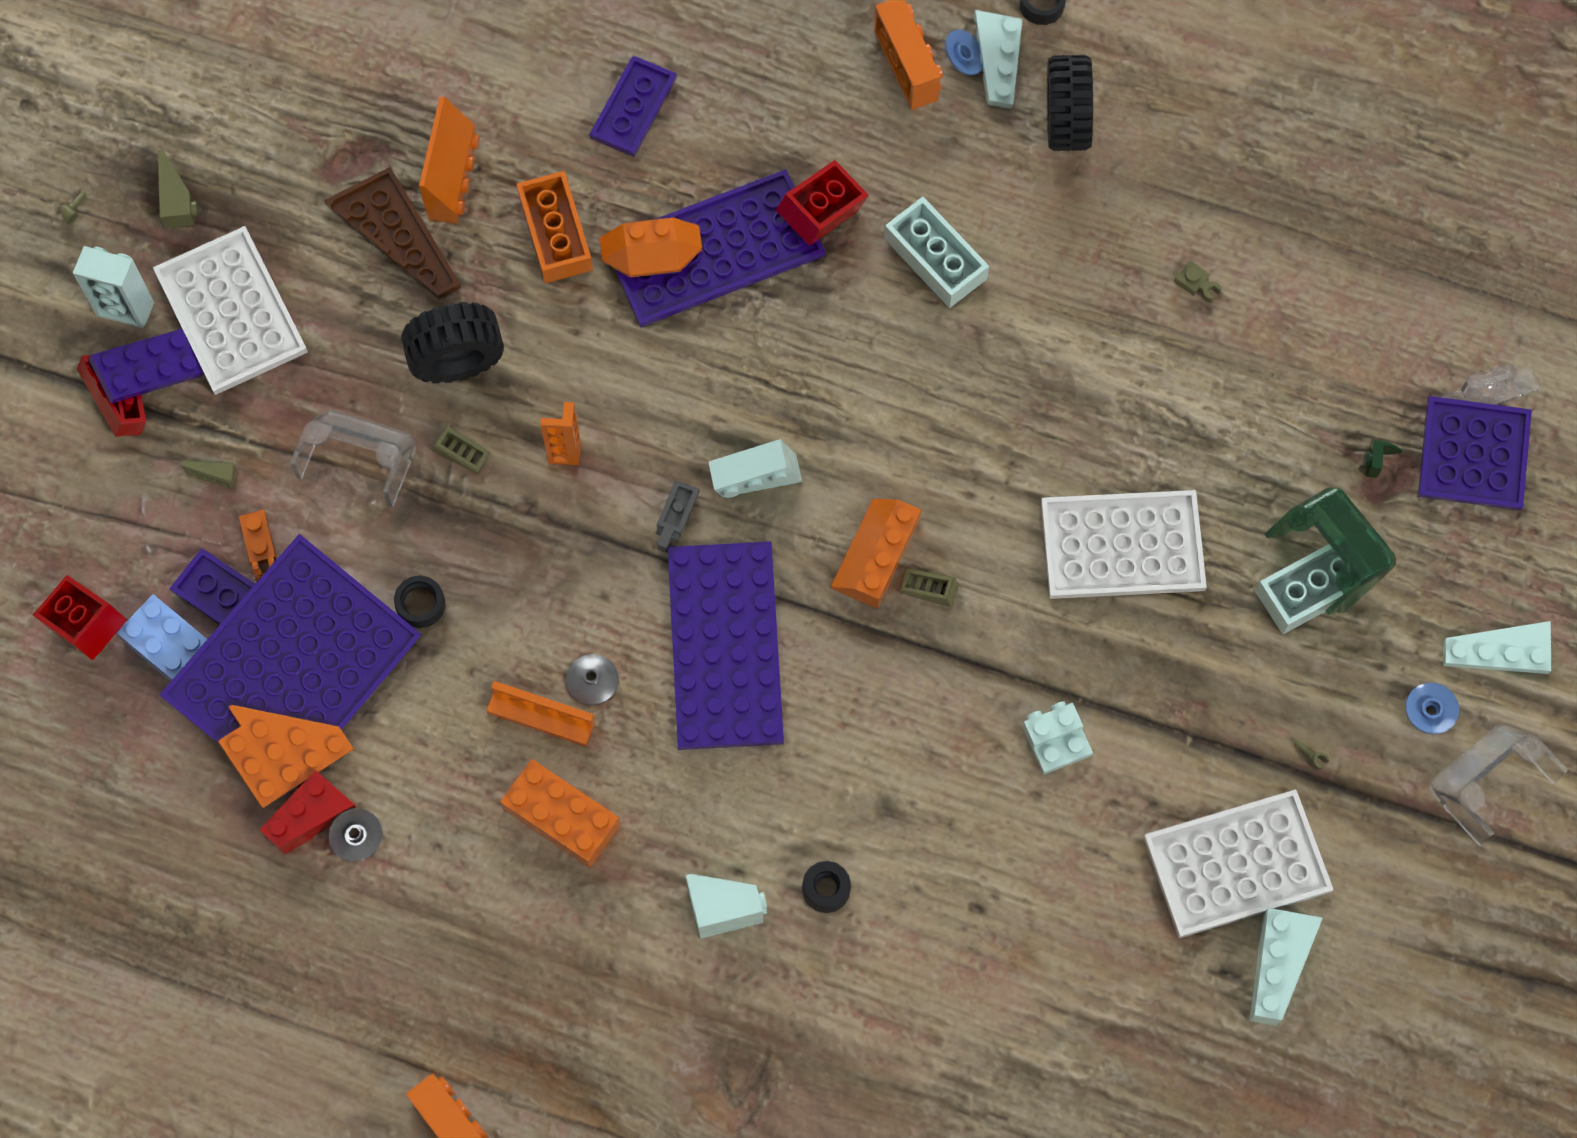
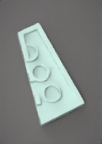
M975 10L973 17L977 27L976 37L980 46L979 56L984 72L983 81L987 105L1011 109L1014 102L1022 19Z
M1551 621L1445 638L1443 641V666L1549 674L1551 672Z

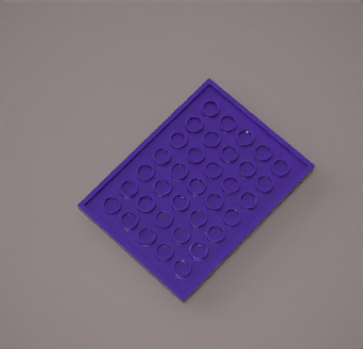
M298 534L159 696L217 744H219L218 740L240 727L228 709L231 705L338 726L342 730L422 634L301 534Z

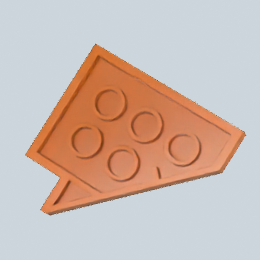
M231 705L228 709L240 727L218 740V743L262 809L305 782L315 771H322L354 750L338 726Z

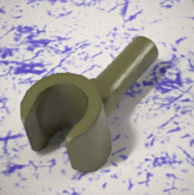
M83 191L70 205L65 204L61 207L62 218L68 224L73 223L78 217L75 209L87 196Z
M1299 740L1294 743L1310 759V766L1313 769L1320 770L1323 768L1317 763V757L1325 763L1329 762L1327 754L1322 752L1316 754Z

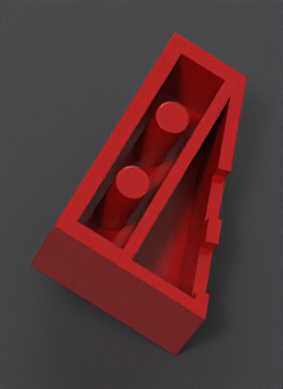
M91 355L81 356L77 371L114 436L141 435L146 424L141 395L111 404L88 360Z
M315 771L259 830L270 843L283 854H286L313 839L320 832L328 828L330 829L333 820L343 811L357 807L320 773Z

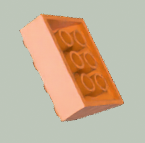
M442 96L439 97L419 187L428 220L457 224L459 215L464 213L465 201L463 196L464 193L469 191L470 179L468 174L469 171L474 169L475 157L473 152L474 149L479 147L480 135L476 134L475 125L449 100Z

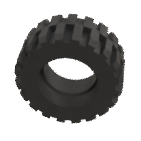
M1054 55L1047 62L1048 147L1053 151L1088 150L1092 147L1093 141L1092 60L1087 55Z
M460 302L459 304L449 303L446 306L434 307L428 312L424 311L418 317L412 318L409 324H406L401 335L409 371L418 380L420 379L427 383L429 381L436 384L440 382L452 383L456 380H466V378L471 376L475 377L480 372L489 370L492 365L495 366L504 352V344L496 314L487 306L475 302L471 304L467 302Z

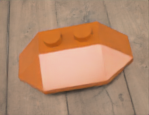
M674 217L623 223L599 237L602 262L630 278L680 272L702 251L699 225Z

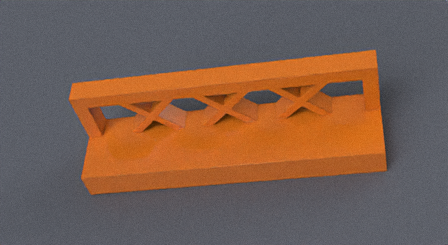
M564 402L562 419L541 418L540 426L548 464L579 465L581 437L574 402Z
M497 681L493 682L491 687L493 695L486 710L487 714L587 747L596 723L594 714Z

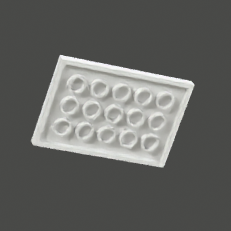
M245 226L153 267L215 395L308 353Z
M1196 490L1041 498L1049 599L1206 590Z
M1296 789L1144 834L1143 836L1178 938L1265 913L1268 908H1282L1331 893L1334 890Z

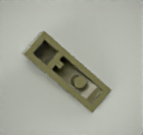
M158 150L161 221L165 228L195 226V216L199 215L197 201H193L190 192L165 152Z

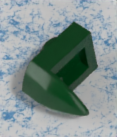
M1371 439L1369 452L1365 453L1363 467L1367 468V477H1378L1382 470L1383 455L1402 453V450L1390 442Z

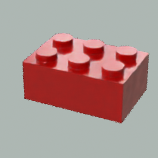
M834 160L787 192L776 211L811 246L856 214L869 195Z
M68 575L64 577L33 614L49 630L92 661L103 651L104 647L127 621L108 602Z

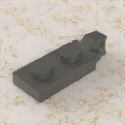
M679 481L674 482L657 523L656 534L660 535L657 542V550L667 553L672 540L678 542L700 493L699 488Z

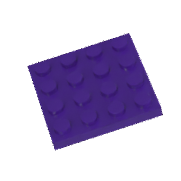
M1429 396L1426 405L1418 497L1521 511L1524 505L1532 409Z

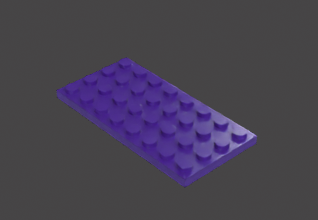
M786 169L656 218L674 217L699 225L702 251L680 272L630 278L614 269L640 328L825 256V250L820 239L809 246L776 211L784 195L795 188Z
M772 542L668 547L678 750L784 744Z

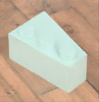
M781 439L709 461L714 490L726 498L735 497L742 493L802 482L797 455Z

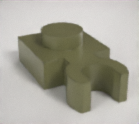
M1191 260L1174 280L1176 284L1193 296L1199 291L1202 294V298L1208 303H1211L1214 298L1208 293L1209 290H1213L1217 294L1221 291V286L1218 283L1207 281L1210 274Z

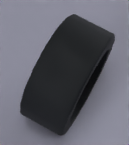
M1019 0V8L1023 17L1037 25H1048L1056 22L1062 16L1066 0H1057L1054 8L1039 10L1030 5L1029 0Z
M422 575L412 576L402 581L394 595V605L398 615L412 627L416 628L429 627L436 623L443 615L446 606L445 597L439 584L432 578ZM426 588L435 596L433 609L425 615H412L405 608V597L414 589Z

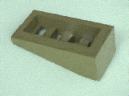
M447 425L432 448V451L476 474L490 454V451ZM449 438L453 441L447 448L444 446V444ZM457 443L461 444L462 446L457 453L452 451ZM466 447L471 449L466 458L461 456ZM475 452H477L480 454V456L476 460L475 464H473L470 462V460L472 459Z
M182 461L181 466L187 475L236 490L238 471L234 463Z
M906 568L899 592L952 607L959 584L955 577ZM913 577H917L915 588H910ZM924 580H927V583H926V586H925V590L922 591V590H921V587H922L923 581H924ZM934 583H938L935 593H931ZM944 586H947L945 594L942 595Z

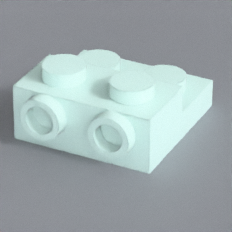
M1065 701L1056 703L1050 707L1052 711L1042 714L1041 711L1033 712L1026 716L1027 721L1023 723L1022 728L1043 775L1093 755L1083 732V724L1073 703L1066 705Z

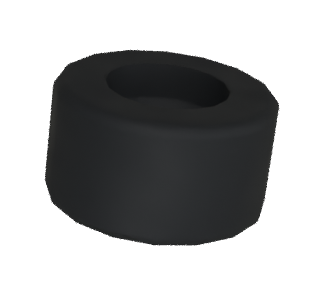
M831 861L817 862L805 873L802 883L803 897L808 906L815 911L822 913L835 912L842 908L849 899L851 890L850 876L845 868L838 863ZM829 877L836 882L837 891L832 896L824 897L817 892L816 883L821 878Z

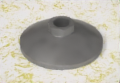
M590 654L578 658L571 664L566 674L568 692L577 702L584 705L595 706L605 703L614 695L618 687V673L614 664L600 655ZM591 673L597 676L593 681L587 679V676Z
M362 808L348 809L340 813L333 820L328 834L329 844L335 854L344 860L360 861L366 859L378 849L381 843V824L377 817L368 810ZM352 828H357L358 830L355 836H349V831Z

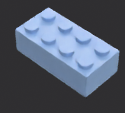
M154 594L117 632L118 636L129 648L170 682L207 640V638Z

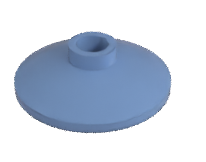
M957 29L950 32L945 39V51L951 64L958 71L966 75L979 73L983 66L980 62V46L977 39L964 30Z
M1424 683L1414 688L1406 700V714L1409 721L1418 730L1427 734H1441L1451 729L1456 723L1459 716V704L1455 695L1447 687L1437 683ZM1426 708H1432L1434 715H1429L1426 712Z

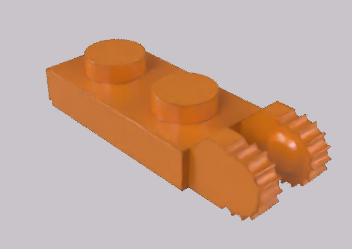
M265 510L239 516L249 562L253 568L256 582L263 576L260 564L268 562L270 568L275 560H277Z

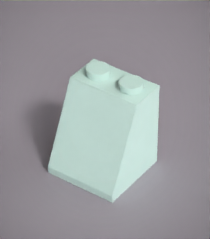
M695 874L686 875L687 888L700 939L763 923V915L767 914V904L764 893H758L756 885Z

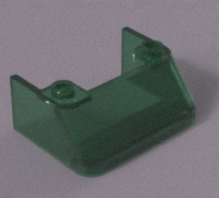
M1330 487L1290 509L1264 534L1266 538L1284 537L1291 530L1304 532L1314 525L1343 560L1345 565L1336 574V584L1343 592V595L1325 610L1328 615L1346 612L1383 579L1396 564L1394 552L1345 492L1340 488Z

